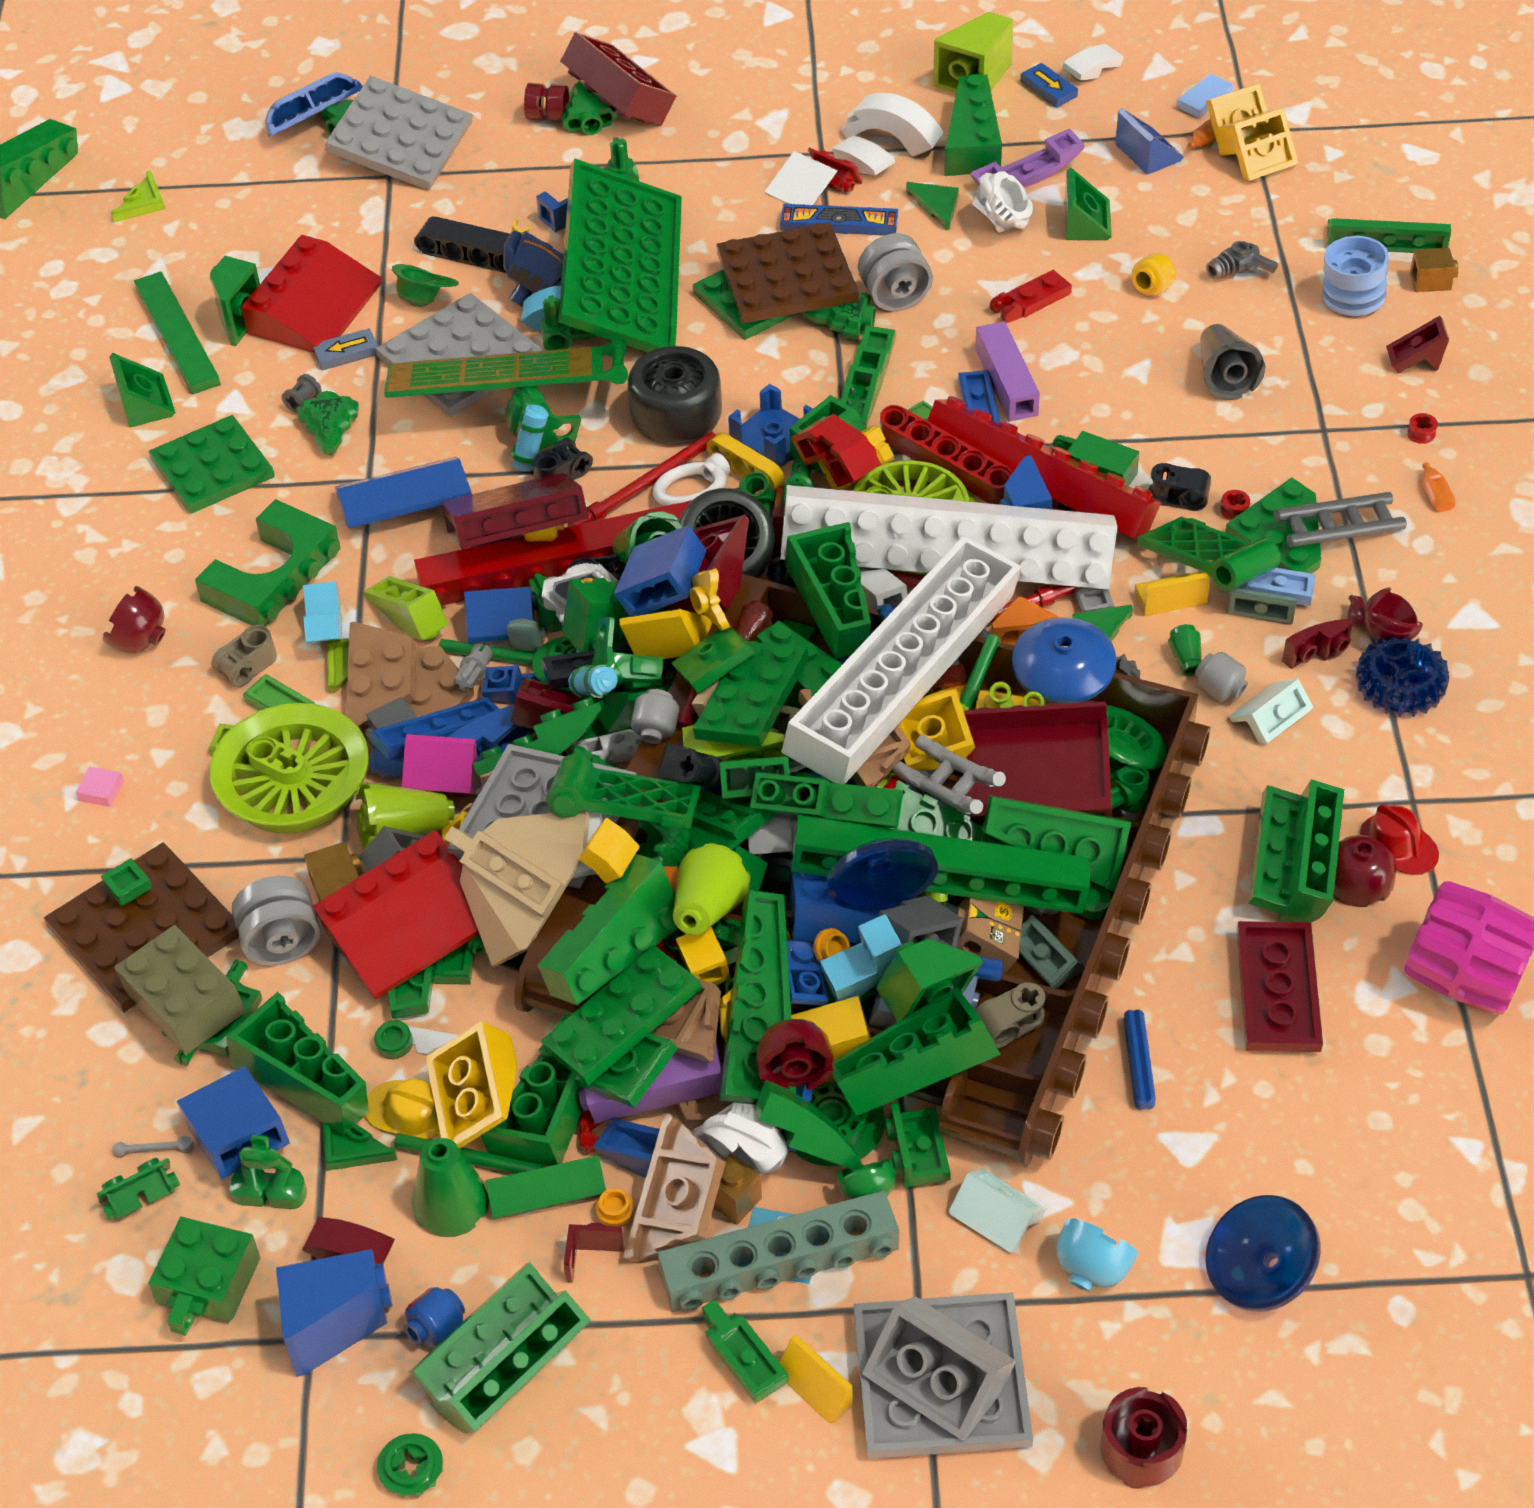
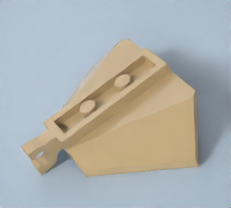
M581 810L577 816L560 818L553 813L499 818L483 832L478 830L474 838L464 831L451 826L444 839L465 852L460 859V862L463 863L460 883L493 967L527 951L537 937L581 864L578 858L587 845L589 811Z

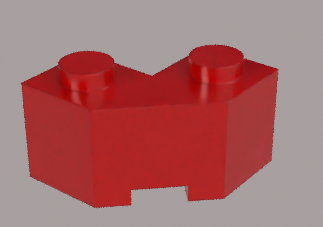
M835 414L815 421L790 437L805 465L823 460L837 488L857 481L881 465L876 449L869 442L867 436Z

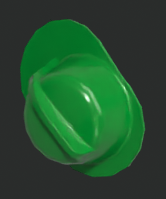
M395 264L392 266V272L397 275L398 296L415 306H427L434 302L441 287H455L459 285V282L453 278L433 274L416 266Z

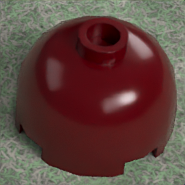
M136 585L133 590L136 592L134 596L126 594L109 619V622L114 624L111 632L103 633L104 642L116 649L130 653L143 651L151 643L155 646L158 645L166 632V629L162 627L165 615L160 601L151 593Z
M1366 835L1348 836L1339 841L1333 897L1346 905L1362 908L1368 907L1369 902L1378 901L1381 898L1383 901L1386 900L1394 889L1396 878V862L1390 849L1382 841Z
M804 1019L780 1021L769 1027L758 1043L756 1063L761 1082L764 1084L768 1080L788 1089V1086L798 1087L806 1085V1089L811 1090L823 1084L833 1073L834 1055L827 1034L814 1022Z

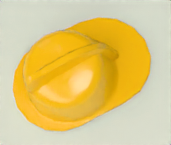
M415 1078L405 1081L392 1080L380 1084L367 1096L369 1112L365 1115V1118L371 1126L396 1135L397 1133L425 1139H432L441 1134L432 1087L428 1082Z

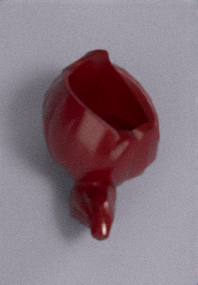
M1390 587L1373 594L1367 603L1360 596L1350 595L1348 599L1351 605L1348 610V619L1353 622L1354 627H1366L1368 634L1375 641L1394 647L1403 645L1419 635L1423 623L1418 622L1417 615L1410 603L1402 596L1391 593L1392 589Z

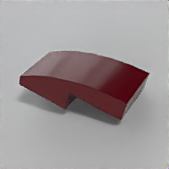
M1349 619L1333 620L1295 633L1285 640L1282 662L1290 669H1293L1300 663L1311 660L1315 654L1326 661L1336 653L1344 652L1351 642L1350 636L1353 622Z
M318 1217L302 1251L323 1259L372 1249L376 1264H384L395 1239L356 1223L334 1218Z

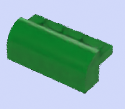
M1313 779L1309 781L1301 795L1269 785L1266 786L1261 799L1248 904L1278 913L1277 922H1314L1325 914L1333 902L1345 789Z
M529 1262L523 1265L414 1366L409 1373L433 1400L431 1403L432 1407L447 1422L464 1433L475 1432L591 1320L566 1290L555 1293Z

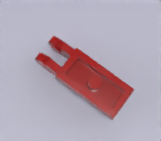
M1053 269L1007 293L1002 292L998 296L996 295L991 300L989 308L994 313L1002 311L1001 319L1009 323L1021 317L1025 318L1070 295L1072 284Z

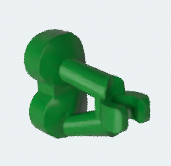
M252 1135L250 1140L252 1147L243 1148L239 1154L241 1170L235 1172L231 1178L230 1193L233 1201L238 1205L261 1207L266 1203L267 1199L270 1207L280 1209H296L302 1206L305 1202L307 1188L301 1172L292 1168L290 1160L277 1153L275 1149L269 1148L267 1136ZM273 1168L276 1171L275 1173H267L263 1169Z

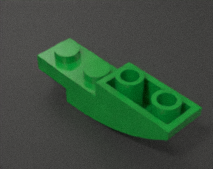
M590 697L572 704L574 708L572 712L561 715L560 709L541 715L542 723L533 726L538 739L534 740L532 734L512 741L513 745L559 755L575 743L596 721L605 707L604 702L601 700L594 703L593 698ZM500 746L480 753L482 759L473 763L478 776L493 771L503 754Z
M756 772L750 808L798 818V815L898 829L903 792L896 789L830 783L826 779Z

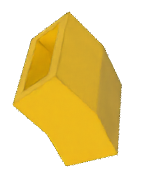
M606 817L595 830L578 860L593 869L605 883H609L622 877L640 846L624 829Z

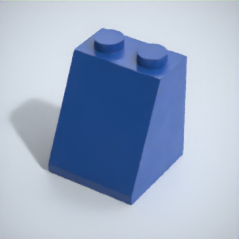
M372 1249L276 1267L283 1339L296 1377L306 1375L387 1324L386 1308L393 1306L389 1283H387L384 1264H376Z

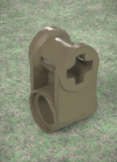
M253 625L246 628L243 633L215 652L211 661L213 669L219 673L223 672L226 674L231 684L236 687H243L248 684L253 677L271 666L277 659V652L270 630L263 625Z
M1022 983L996 998L986 1000L975 1009L997 1048L1010 1044L1014 1039L1042 1025L1045 1014L1043 1009L1045 993L1037 984Z

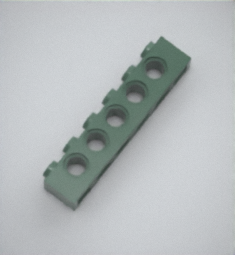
M883 1190L659 1251V1268L672 1312L681 1309L693 1310L700 1307L703 1303L714 1299L729 1300L743 1292L757 1288L770 1289L779 1284V1282L793 1278L805 1279L826 1269L834 1267L846 1268L855 1261L870 1257H885L893 1251L899 1250V1228L886 1192ZM852 1231H859L863 1234L854 1236L848 1233ZM821 1241L825 1244L821 1246H814L811 1243ZM776 1252H786V1253H788V1254L785 1255V1256H775V1255H773V1254L776 1253ZM739 1262L749 1263L745 1267H738L735 1264ZM703 1272L711 1273V1275L708 1277L697 1276L698 1274Z

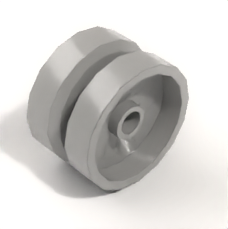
M893 233L877 238L864 249L859 257L857 266L859 276L868 288L874 303L883 310L892 312L910 308L921 301L932 286L933 273L931 267L923 257L917 243L908 235Z
M277 875L259 879L248 884L238 892L232 902V916L235 926L239 931L242 951L248 960L259 965L275 966L293 962L314 949L320 939L321 928L317 915L313 910L310 892L304 882L294 877Z

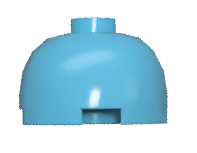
M1071 1218V1220L1066 1219L1057 1241L1056 1252L1060 1266L1071 1275L1068 1282L1088 1292L1091 1291L1092 1286L1109 1288L1121 1282L1129 1273L1139 1252L1122 1239L1117 1246V1242L1114 1239L1103 1234L1104 1230L1095 1225L1075 1218Z

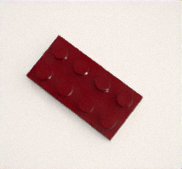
M1238 921L1237 943L1246 1051L1322 1052L1323 1037L1311 922Z

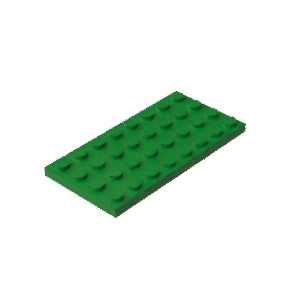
M574 158L570 166L559 323L595 334L598 337H604L612 341H622L628 347L645 352H651L667 346H676L682 196Z

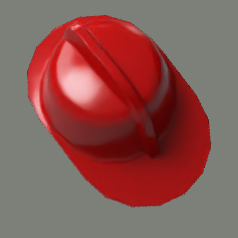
M1382 803L1378 806L1375 815L1368 818L1361 826L1360 835L1372 836L1382 841L1390 849L1396 862V870L1402 873L1423 875L1432 871L1438 863L1439 850L1437 844L1420 828L1417 816L1408 808L1397 805L1387 806Z

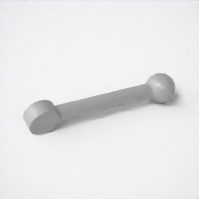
M188 1136L180 1137L175 1142L135 1145L117 1142L113 1145L112 1151L117 1157H122L128 1152L178 1149L182 1153H187L192 1150L193 1143Z

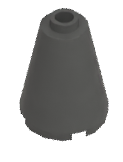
M1212 324L1205 328L1200 337L1204 381L1209 390L1215 396L1224 400L1239 399L1243 397L1241 394L1249 390L1254 391L1263 380L1266 369L1260 351L1225 325Z

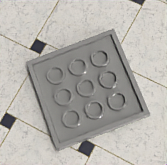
M370 75L326 140L324 151L430 191L472 124L473 114Z
M471 293L376 348L377 357L387 366L390 363L545 351ZM496 389L428 394L424 396L452 417Z
M508 744L459 829L474 838L478 830L483 832L499 818L552 813L547 806V797L560 762L565 756ZM592 763L594 768L637 775L636 772ZM627 793L619 794L622 797L629 796ZM606 798L599 799V800H603V801H609V800L606 799ZM602 814V820L607 817L615 824L619 816ZM452 843L448 846V852L456 855L460 860L465 852ZM587 876L572 878L567 886L580 889Z
M1013 1292L920 1299L1016 1361L999 1397L964 1441L862 1375L895 1304L904 1300L854 1304L868 1459L1033 1447V1434Z

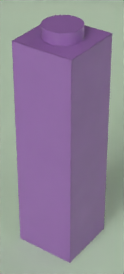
M1006 322L976 327L975 350L984 369L989 370L992 387L1008 421L1012 422L1039 416L1040 392Z
M716 1044L712 1063L675 1052L635 1108L588 1089L580 1088L579 1098L583 1111L590 1110L596 1124L611 1120L612 1118L616 1119L719 1094L723 1074L722 1059Z

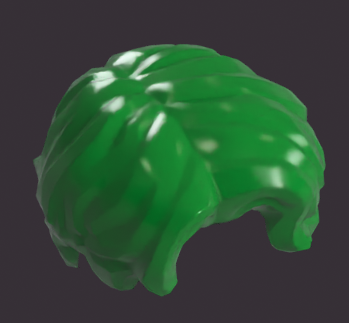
M638 820V826L647 833L646 842L640 843V855L659 860L663 866L677 867L686 855V851L689 850L690 829L661 826L660 823Z

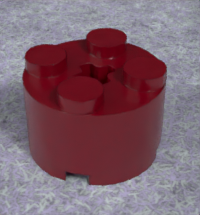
M1147 1387L1127 1389L1111 1400L1103 1420L1100 1445L1101 1454L1109 1470L1119 1479L1123 1480L1128 1487L1138 1489L1143 1486L1157 1485L1165 1482L1177 1472L1182 1464L1187 1438V1418L1182 1407L1172 1396L1162 1391L1161 1394L1148 1391Z

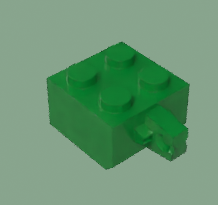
M180 1216L148 1283L155 1302L169 1306V1309H171L167 1323L171 1327L170 1331L172 1333L186 1336L197 1316L202 1317L205 1315L228 1322L234 1318L261 1258L253 1234Z

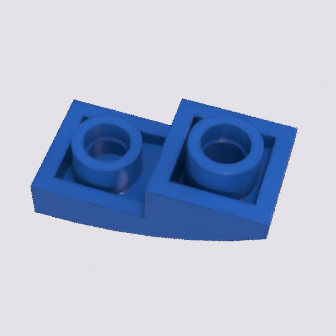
M519 665L486 667L481 693L483 697H488L495 701L515 704L518 690L525 677L535 681L539 680L535 673L522 674Z

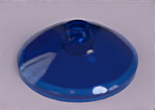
M905 838L873 840L847 852L835 863L827 877L828 893L836 904L852 910L870 911L893 907L901 904V901L913 899L926 890L937 876L938 863L934 852L926 845Z
M1276 1195L1251 1197L1229 1209L1215 1225L1206 1248L1205 1261L1208 1277L1218 1294L1237 1308L1252 1312H1263L1280 1308L1297 1298L1312 1281L1320 1261V1236L1311 1216L1294 1201ZM1274 1258H1278L1276 1264L1269 1267L1270 1262Z

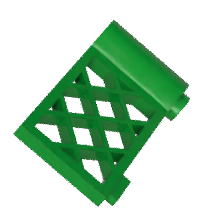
M1183 516L1138 536V546L1212 575L1215 584L1224 591L1233 590L1276 569L1281 560L1279 548L1269 539L1263 538L1250 543L1206 526V523L1194 518L1188 519Z
M570 754L565 756L560 762L547 797V806L554 815L560 818L575 817L581 810L660 823L661 826L691 829L701 786L594 768L587 757L580 754ZM627 793L629 796L622 797L619 794ZM606 798V799H608L609 801H603V800H599V799ZM662 799L665 802L658 803L655 800ZM642 804V805L645 806V807H639V806H635V805Z

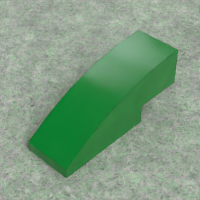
M768 1080L765 1081L754 1107L760 1121L785 1129L784 1135L790 1148L855 1171L862 1169L863 1164L857 1151L845 1134L829 1117L809 1101L789 1089Z

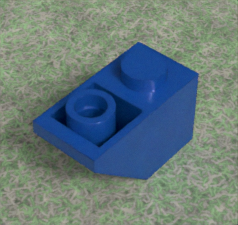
M787 940L790 1002L794 1004L827 1005V992L821 964L814 953V942Z

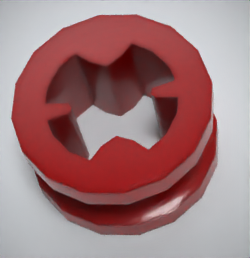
M1427 413L1415 414L1409 420L1407 435L1413 442L1419 444L1430 443L1436 437L1438 421Z
M1235 489L1225 492L1221 498L1220 513L1222 516L1232 520L1248 509L1250 506L1249 495L1244 491Z

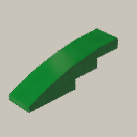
M867 325L865 326L861 345L857 347L853 365L849 367L841 397L842 402L856 410L865 426H867L876 404L896 338V332L893 329Z

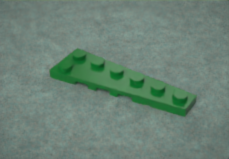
M750 890L744 896L720 1100L756 1104L764 1086V1083L761 1082L756 1063L758 1043L769 1027L780 1021L791 1019L784 895ZM788 1086V1089L796 1094V1087Z

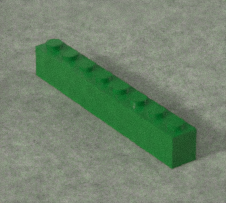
M798 815L793 841L791 872L1079 914L1083 913L1090 888L1089 857Z

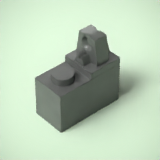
M902 892L889 894L886 909L880 911L879 916L886 914L902 945L909 941H913L916 944L929 938L955 948L957 947L963 922L962 917L928 895L913 898Z

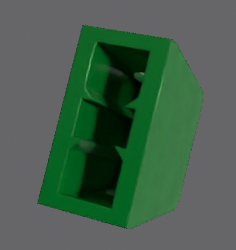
M788 756L734 759L719 762L722 799L752 796L756 772L790 776Z

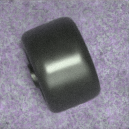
M684 346L658 348L639 358L629 373L628 397L631 419L639 432L647 438L664 444H685L700 439L711 432L717 425L722 412L721 378L713 360L703 352Z
M733 488L709 490L694 498L680 516L679 523L682 527L689 525L694 530L701 526L742 515L747 516L749 522L742 574L760 578L769 565L775 542L774 526L766 508L752 495Z

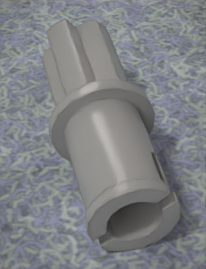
M476 644L473 646L469 656L462 659L460 670L454 679V682L459 685V690L466 691L467 688H472L475 682L484 676L486 665L492 658V651L487 645L480 651L482 644Z

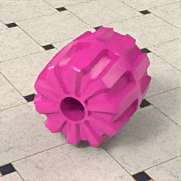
M1444 881L1438 887L1433 901L1427 909L1425 919L1418 929L1416 939L1404 965V973L1408 977L1450 999L1495 1014H1503L1509 1007L1534 950V917L1495 896L1451 881Z

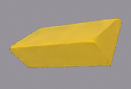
M794 1335L790 1339L779 1362L789 1375V1382L787 1384L828 1423L833 1424L853 1406L852 1385L799 1336Z

